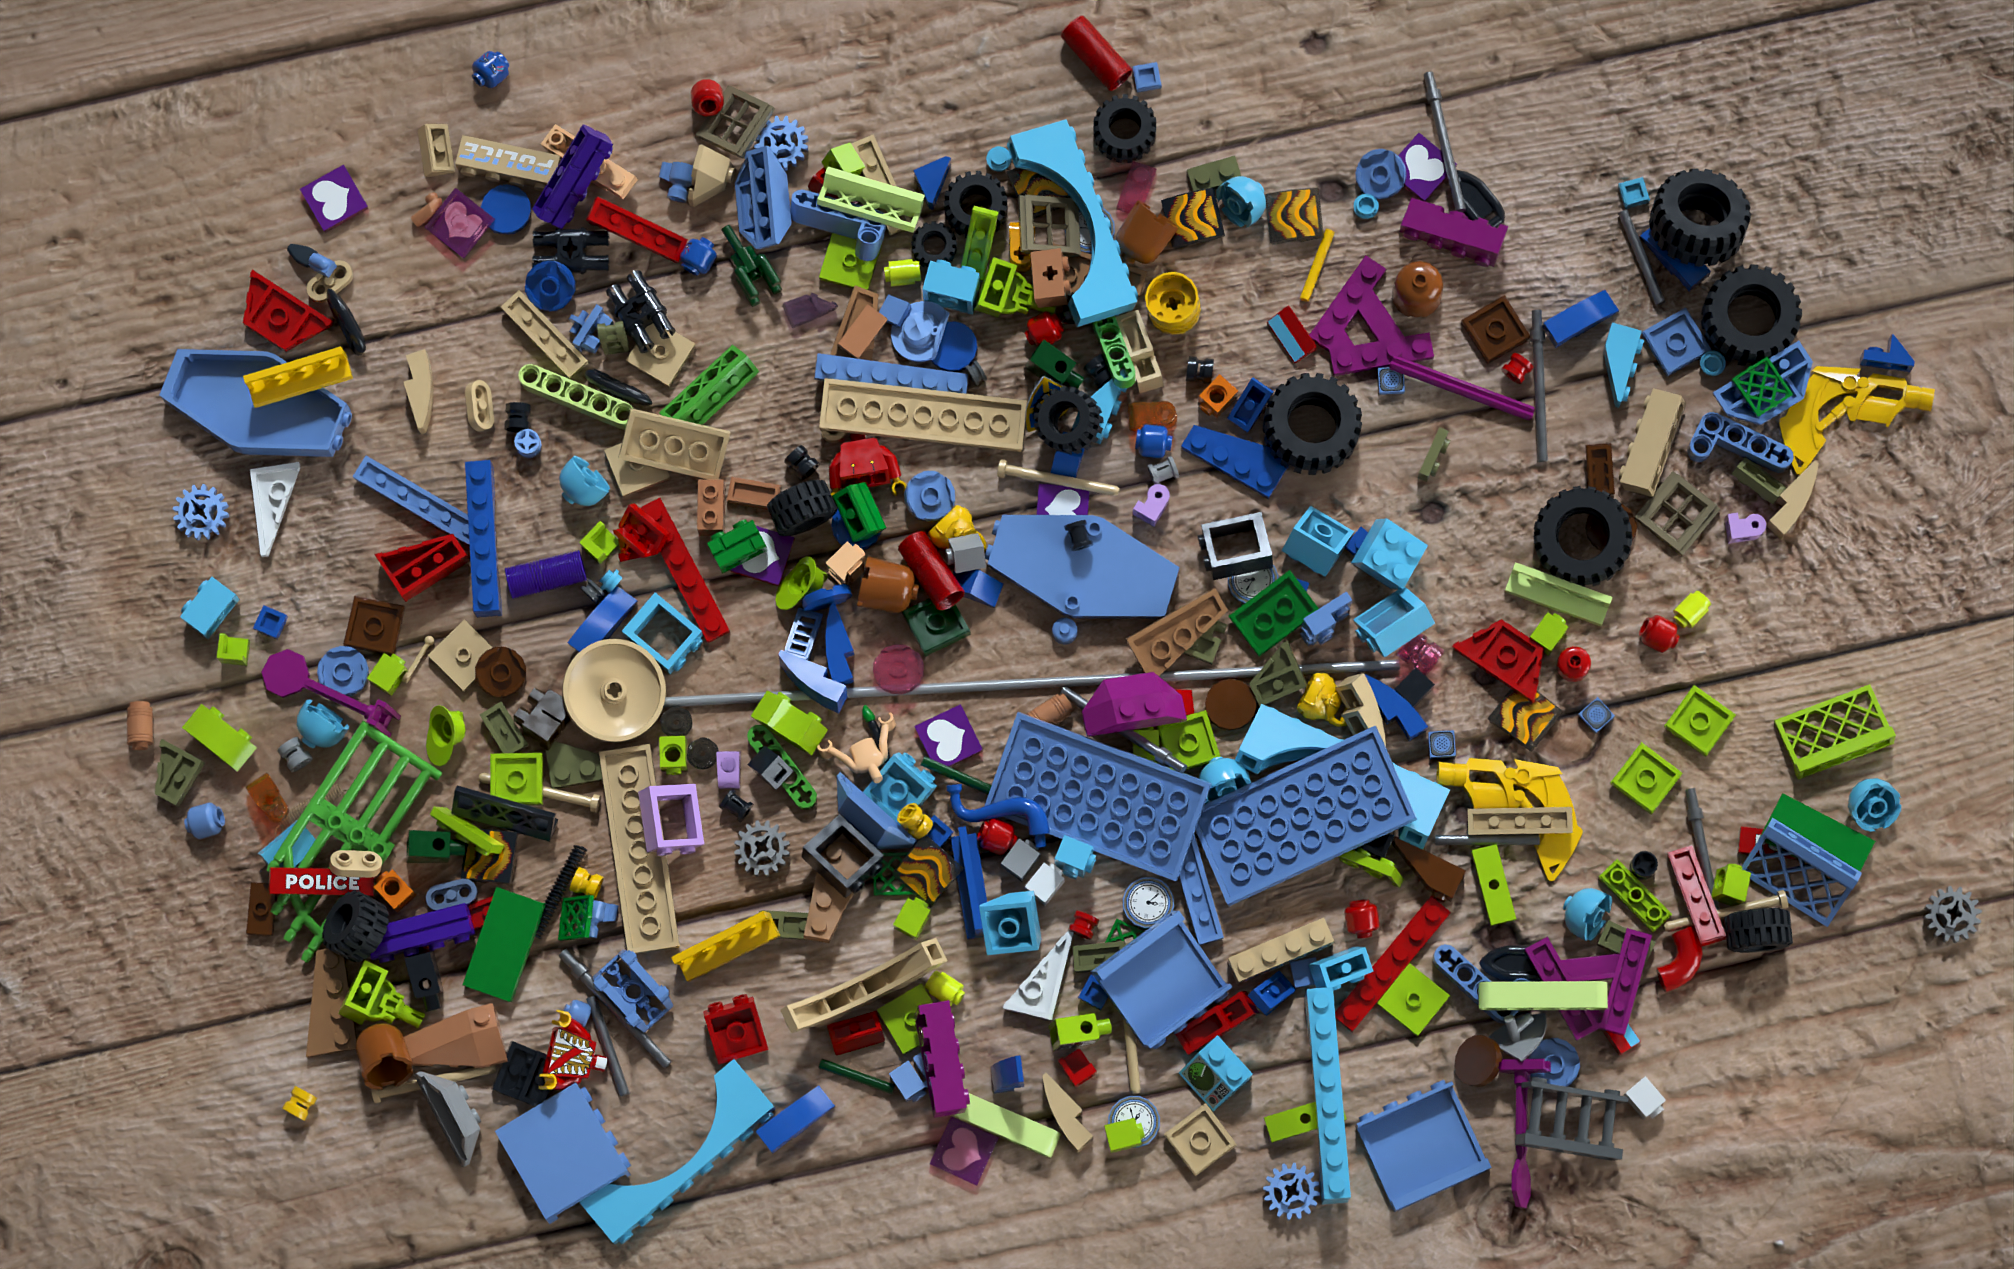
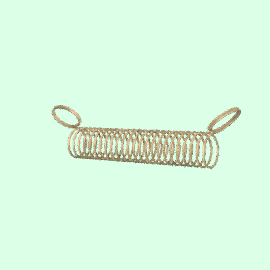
M303 801V804H302L301 807H300L302 811H304L303 808H302V806L305 804L304 801ZM298 804V807L296 808L295 811H296V813L298 814V816L300 817V815H299V813H298V811H297V809H298L299 806H300V805ZM280 823V825H278V826L276 827V829H275V837H277L276 831H277V829H278L279 826L282 827V832H283V825H281V823Z

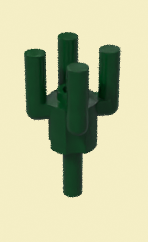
M730 225L723 227L721 231L735 252L730 257V260L735 266L736 282L750 305L754 307L760 303L757 297L759 293L752 282L763 276L774 295L782 291L779 285L781 280L764 254L757 256L751 245L743 247Z

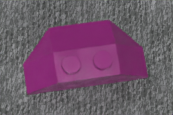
M1154 672L1104 679L1081 712L1087 737L1187 721L1182 695Z

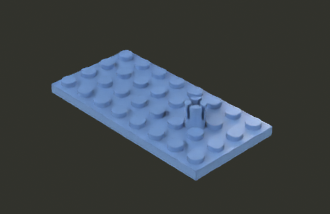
M1017 712L985 806L1010 798L1023 797L1037 802L1046 814L1050 830L1048 834L1061 839L1066 835L1093 846V851L1177 881L1212 783L1180 773L1156 762ZM1023 815L1004 816L1007 819L1028 826L1027 818Z
M1373 726L1205 804L1196 827V833L1228 906H1231L1418 819L1378 728Z

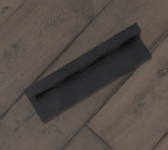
M458 785L455 788L451 814L550 842L557 828L558 819L555 818L556 813Z

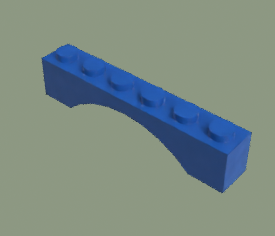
M491 460L465 462L473 612L477 618L502 616L495 530L494 466Z

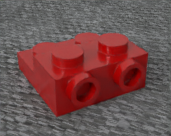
M747 994L738 995L732 998V1003L723 1005L722 1002H715L707 1006L708 1010L703 1011L718 1064L769 1050L754 997L748 998Z

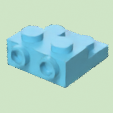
M900 752L894 754L880 770L883 780L879 783H874L872 780L863 791L867 797L897 823V816L902 808L910 803L921 806L937 787L933 782L935 777L925 769L920 771L914 766L916 763L915 759L905 752L903 754Z

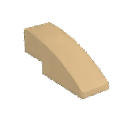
M1139 310L1115 317L1135 368V383L1139 394L1163 387L1162 374Z
M425 349L406 355L413 379L404 381L414 418L421 435L427 432L430 422L434 390L431 364Z
M1815 460L1777 499L1782 508L1769 520L1766 526L1779 539H1782L1792 528L1811 495L1819 465Z
M1361 673L1347 677L1335 687L1347 708L1342 717L1353 736L1376 726L1386 746L1384 727L1378 703L1365 674Z
M1045 1073L1042 1079L1052 1115L1067 1141L1079 1153L1093 1139L1092 1134L1076 1119L1082 1113V1109Z

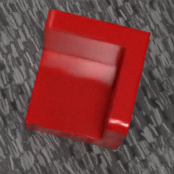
M1081 1049L1075 1050L1065 1058L1061 1057L1058 1059L1059 1065L1074 1088L1097 1075L1096 1069L1088 1061Z

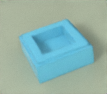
M1643 177L1618 184L1625 209L1650 202Z

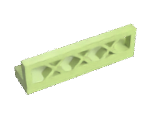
M828 167L825 172L823 187L817 199V205L914 233L922 212L925 195ZM828 192L837 195L839 199L832 200L825 198ZM858 201L864 206L855 207L850 202ZM882 208L888 213L879 214L874 209ZM906 215L913 219L910 223L900 220L899 216Z
M1516 562L1504 591L1600 627L1603 624L1613 598Z

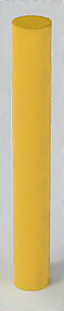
M1325 229L1300 295L1302 301L1309 302L1335 234L1330 229Z

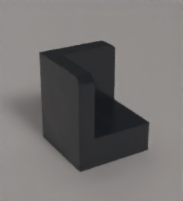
M1414 668L1394 690L1415 708L1433 690L1435 684L1418 668Z
M766 746L747 764L763 781L776 790L793 772L779 755Z
M1383 835L1362 845L1360 849L1372 854L1371 858L1379 861L1380 858H1385L1394 835Z

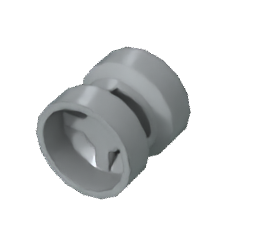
M299 737L288 740L277 750L281 758L287 760V767L291 772L302 769L313 759L310 753L302 748L303 743Z

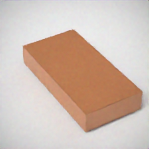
M867 304L837 346L853 358L859 359L888 319Z
M731 477L727 503L768 510L767 504L772 498L781 493L782 486Z

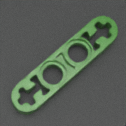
M1115 316L1106 318V323L1103 325L1102 320L1092 322L1093 330L1114 384L1123 389L1133 386L1136 381L1135 368ZM1106 332H1113L1116 337L1112 340H1106L1102 335ZM1113 352H1121L1124 355L1118 360L1110 357ZM1123 367L1125 375L1128 376L1127 378H1123L1120 375V368Z
M763 725L751 727L747 737L754 751L758 753L764 747L760 741H753L755 738L754 733L756 731L760 734L765 732L766 734L763 736L765 742L768 745L771 741L774 743L767 748L772 751H779L784 762L797 773L795 783L786 784L783 782L781 786L800 809L809 810L813 808L817 802V794L768 728ZM801 782L805 783V785L801 786L804 793H812L810 796L811 802L808 804L805 801L799 802L801 795L797 789L794 793L790 791L797 788Z

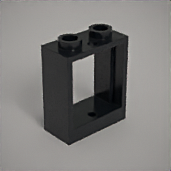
M1261 512L1201 524L1202 534L1198 535L1200 549L1206 550L1207 556L1203 557L1206 572L1211 571L1213 580L1273 568L1272 551ZM1253 530L1259 552L1217 561L1212 543L1213 538Z
M839 814L803 846L801 858L844 898H847L851 893H858L863 888L864 881L870 876L874 878L883 868L884 855ZM842 834L870 859L849 879H846L820 855Z

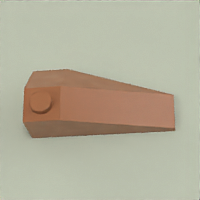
M493 1003L465 1010L404 1036L413 1066H433L434 1064L449 1065L450 1067L466 1065L473 1066L474 1068H485L508 1062L498 1014Z

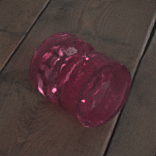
M1420 633L1402 645L1396 656L1407 664L1413 663L1414 668H1418L1427 676L1445 650L1435 642L1428 643V637Z

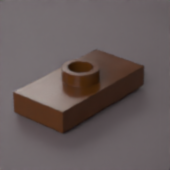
M1611 443L1585 445L1588 486L1596 487V490L1600 492L1604 490L1610 495L1615 494Z
M251 882L247 935L273 936L275 914L270 911L273 904L277 901V894H269V883Z

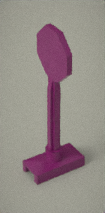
M289 649L269 656L261 671L266 689L269 692L285 698L301 692L304 688L364 715L369 725L389 738L392 734L387 730V727L392 717L397 720L401 717L399 713L384 701L378 699L375 706H368L309 679L310 673L305 657Z
M1502 1059V1062H1499V1073L1514 1074V1084L1516 1085V1135L1525 1133L1527 1129L1528 1089L1521 1088L1522 1082L1530 1081V1074L1551 1072V1061H1545V1059H1525L1521 1062L1517 1059ZM1516 1145L1517 1159L1512 1170V1194L1516 1207L1527 1208L1531 1196V1176L1525 1159L1527 1147Z

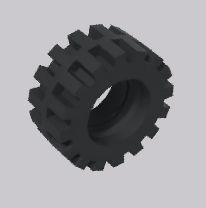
M931 221V224L926 222L922 227L919 226L916 229V233L912 236V253L915 260L919 261L922 267H929L930 261H953L957 251L955 234L949 226L946 227L942 222L939 224L936 221ZM932 236L940 237L945 243L944 250L937 255L928 254L923 247L927 238Z

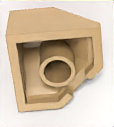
M699 145L691 175L694 189L690 188L688 193L689 206L695 207L724 191L727 182L732 183L735 168H732L731 159L706 146Z

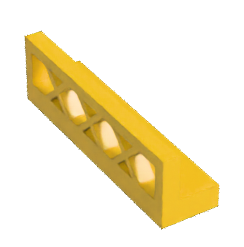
M340 346L244 375L243 378L249 388L255 408L353 379L347 355Z
M762 911L671 958L674 964L680 966L686 981L690 982L780 937V933L771 914Z

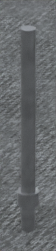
M1426 72L1424 73L1427 87L1425 94L1427 103L1431 104L1455 210L1464 212L1466 208L1440 103L1442 101L1440 89H1437L1434 73Z
M1532 310L1530 342H1533L1538 462H1547L1543 356L1545 330H1542V310Z
M1066 686L1060 692V695L1063 693L1070 702L1082 710L1089 702ZM1133 730L1118 732L1153 755L1154 759L1160 764H1167L1180 773L1186 770L1187 765L1173 757L1172 752L1166 748L1156 746Z
M1695 788L1685 790L1689 808L1687 810L1688 821L1692 822L1700 867L1709 892L1712 894L1714 878L1702 819L1704 818L1702 808H1699ZM1713 900L1716 910L1720 909L1718 901Z
M567 949L563 950L559 957L572 970L571 974L577 980H581L664 1069L668 1067L672 1061L644 1032L636 1026H630L626 1022V1015L608 995L594 987L593 977L588 973L589 969L582 962L579 963Z

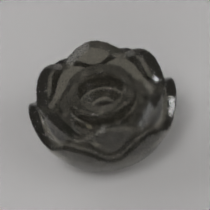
M678 706L669 708L660 718L661 729L667 736H685L692 728L691 714L688 710ZM679 721V724L675 725L674 722Z
M706 737L694 740L688 746L687 760L697 769L705 770L711 768L717 762L716 752H719L718 747ZM701 752H705V756H701Z

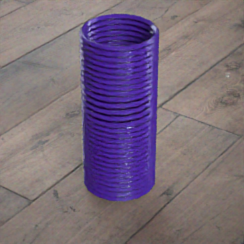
M579 550L555 555V557L550 556V558H543L538 561H530L525 564L513 565L508 568L505 567L506 580L512 599L587 581Z

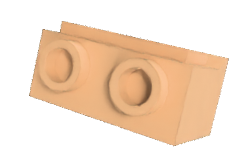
M847 541L826 562V565L830 568L828 574L838 584L848 585L849 582H855L865 572L866 553L857 544L852 546Z

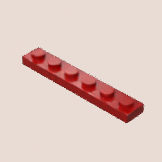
M661 498L640 507L670 532L660 553L707 643L729 633L730 630Z
M1430 896L1372 966L1374 972L1366 974L1364 979L1358 983L1335 1011L1336 1020L1353 1032L1451 912Z

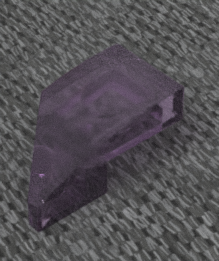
M811 293L810 296L806 294L784 302L782 307L791 327L795 328L834 311L838 307L837 303L833 301L830 303L817 297V294Z

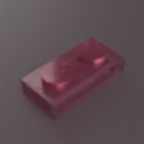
M1135 161L1132 162L1116 210L1130 213L1137 200L1146 203L1157 172L1156 168Z

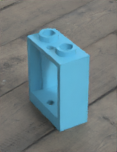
M1406 587L1396 590L1353 619L1358 628L1355 630V633L1361 642H1366L1373 652L1378 651L1383 657L1388 656L1435 624L1425 603Z
M657 593L651 596L622 630L623 635L629 641L646 649L655 658L659 666L669 674L674 670L676 672L679 671L686 663L685 657L690 651L695 652L703 643L701 639L703 637L702 631ZM661 608L691 632L689 637L668 661L637 636Z

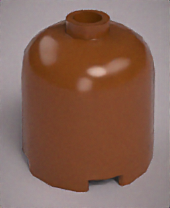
M1137 200L1116 235L1120 250L1123 252L1121 257L1131 264H1134L1135 261L1142 264L1154 262L1179 229L1176 224L1161 213L1156 217V214L1149 210L1151 207L1140 200Z
M1416 261L1404 266L1397 274L1392 289L1393 303L1397 310L1407 317L1425 318L1434 313L1440 305L1443 294L1442 276L1437 268L1427 262Z
M868 556L857 606L891 613L905 611L910 601H916L919 586L914 585L915 576L913 571L907 566Z
M382 1023L369 1026L361 1032L356 1041V1053L365 1085L371 1089L383 1090V1086L394 1084L395 1087H398L408 1081L413 1075V1063L401 1031L391 1024Z

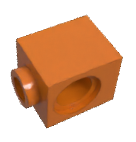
M1219 374L1199 395V407L1208 416L1212 414L1218 418L1238 397V390ZM1214 393H1219L1224 399L1220 403H1214L1209 397Z
M393 869L389 873L387 871L383 872L375 880L377 884L374 888L397 913L416 896L413 890ZM392 883H398L400 886L398 893L388 895V886Z

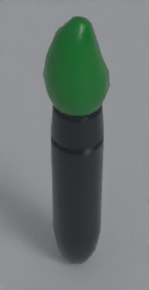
M864 705L862 709L863 719L868 723L869 731L879 749L880 728L875 721L874 713L867 705ZM888 750V758H887V760L885 761V763H887V762L889 761V759L891 758L889 750Z

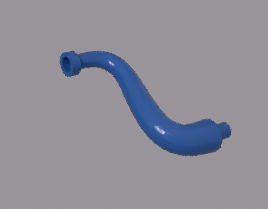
M962 784L946 785L947 792L950 793L952 809L960 819L967 822H982L1004 816L1023 815L1028 821L1029 835H1035L1036 848L1046 847L1045 834L1050 833L1046 814L1037 802L1028 798L1017 797L969 810L964 808L961 803L960 792L962 791Z

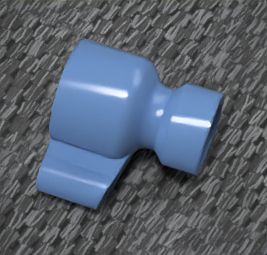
M662 162L659 178L672 183V187L668 190V199L682 203L687 201V188L692 186L691 175L693 165L683 162Z
M593 901L589 937L597 938L598 922L616 921L619 905Z

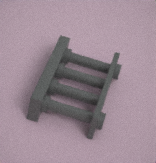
M1532 1077L1531 1081L1522 1082L1521 1088L1532 1089L1533 1094L1529 1129H1526V1132L1516 1135L1515 1145L1609 1161L1622 1160L1623 1149L1614 1148V1143H1612L1616 1104L1627 1103L1629 1097L1620 1096V1091L1605 1089L1604 1093L1548 1084L1547 1079ZM1543 1091L1557 1094L1554 1128L1550 1137L1541 1136L1542 1131H1539ZM1568 1096L1581 1098L1578 1135L1574 1138V1141L1566 1140V1135H1563ZM1592 1100L1606 1102L1602 1141H1599L1598 1145L1590 1144V1139H1588Z

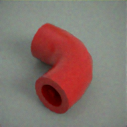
M1693 926L1671 935L1677 950L1676 957L1669 964L1656 968L1664 992L1674 990L1689 982L1700 968L1703 951Z

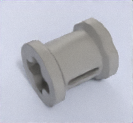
M1172 456L1156 465H1147L1154 485L1172 477L1175 479L1179 478V473Z

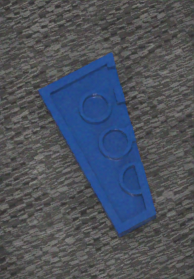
M1197 425L1192 427L1181 445V449L1267 499L1270 498L1287 468L1280 464L1281 459L1279 457L1274 459L1271 455V447Z

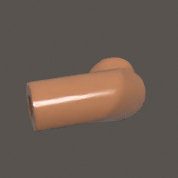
M432 192L425 197V201L428 204L411 216V220L417 227L428 221L442 206V199L438 197L437 193Z

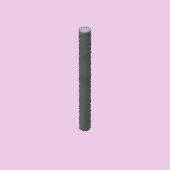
M1623 210L1618 215L1656 306L1665 303V299L1628 210Z
M1435 835V845H1539V835Z
M591 996L586 1001L591 1007V1015L620 1097L628 1095L630 1092L596 996Z

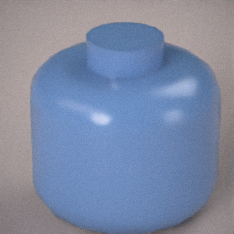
M1060 618L1053 624L1052 636L1059 644H1070L1076 639L1078 634L1077 625L1072 619Z
M573 1000L570 1005H565L563 1011L569 1012L571 1018L578 1021L584 1027L589 1019L591 1007L589 1004L579 1000Z

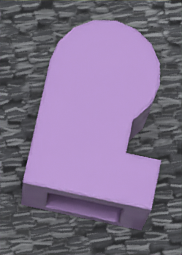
M1161 484L1151 486L1148 490L1145 504L1138 500L1133 508L1132 515L1155 527L1169 503L1170 495L1168 489Z
M1738 513L1727 514L1724 518L1728 544L1758 539L1766 529V521L1759 514H1751L1746 519H1739Z
M741 751L716 752L719 789H740Z

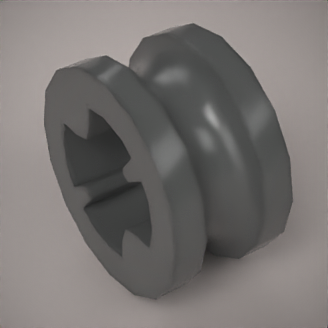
M976 360L972 366H965L975 386L979 385V381L983 380L985 382L987 380L983 369Z
M589 579L587 586H582L581 590L597 604L599 602L598 598L604 597L605 593Z

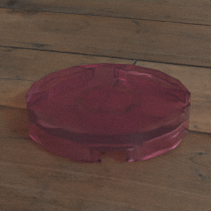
M892 645L884 648L873 662V675L876 683L884 691L891 694H905L913 691L920 685L924 677V663L920 654L912 650L911 647Z

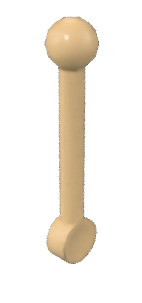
M432 636L425 638V644L408 672L403 676V682H409L412 673L426 650L434 644Z

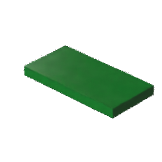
M1783 793L1761 833L1762 835L1771 819L1774 818L1858 871H1861L1876 842ZM1767 838L1765 839L1764 843L1777 849L1774 842ZM1789 855L1799 861L1798 857H1796L1795 855Z
M496 887L463 986L512 1002L546 904Z

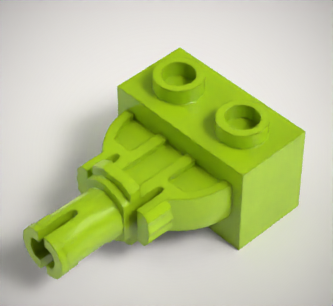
M995 257L992 258L974 310L997 318L1001 313L1013 314L1020 312L1027 314L1031 308L1054 314L1056 306L1038 308L1034 300L1033 285L1027 283L1026 279L1016 272L1017 265Z
M364 960L356 973L338 1014L361 1025L365 1020L372 1022L384 1020L392 1024L394 1019L398 1018L418 1029L425 1013H421L404 1004V995L397 993L394 986L385 979L388 973L387 970Z

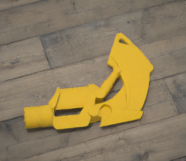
M1816 366L1811 371L1813 375L1808 380L1804 399L1791 406L1786 416L1779 420L1784 445L1793 452L1794 458L1791 464L1795 473L1801 475L1808 468L1826 442L1822 435L1823 430L1845 413L1850 421L1858 419L1886 424V427H1889L1892 420L1905 407L1931 412L1935 389L1907 385L1905 378L1876 373L1871 374L1868 379L1866 377L1860 378L1857 377L1861 370L1858 368ZM1877 387L1903 392L1900 400L1869 395ZM1857 394L1856 398L1852 396L1845 397L1841 403L1819 422L1818 410L1828 401L1841 395ZM1795 457L1804 463L1801 467L1798 466Z
M1469 758L1466 764L1438 762L1436 771L1437 784L1462 787L1470 798L1474 809L1534 808L1526 798L1525 793L1522 790L1514 791L1513 785L1532 793L1541 802L1543 807H1572L1573 833L1538 834L1539 845H1534L1547 880L1550 882L1554 881L1570 859L1583 833L1582 828L1577 825L1576 814L1570 795L1559 776L1563 774L1560 769L1554 766L1514 759L1517 769L1506 768L1502 760ZM1469 771L1494 773L1500 784L1471 782ZM1559 864L1555 872L1551 873L1549 868Z

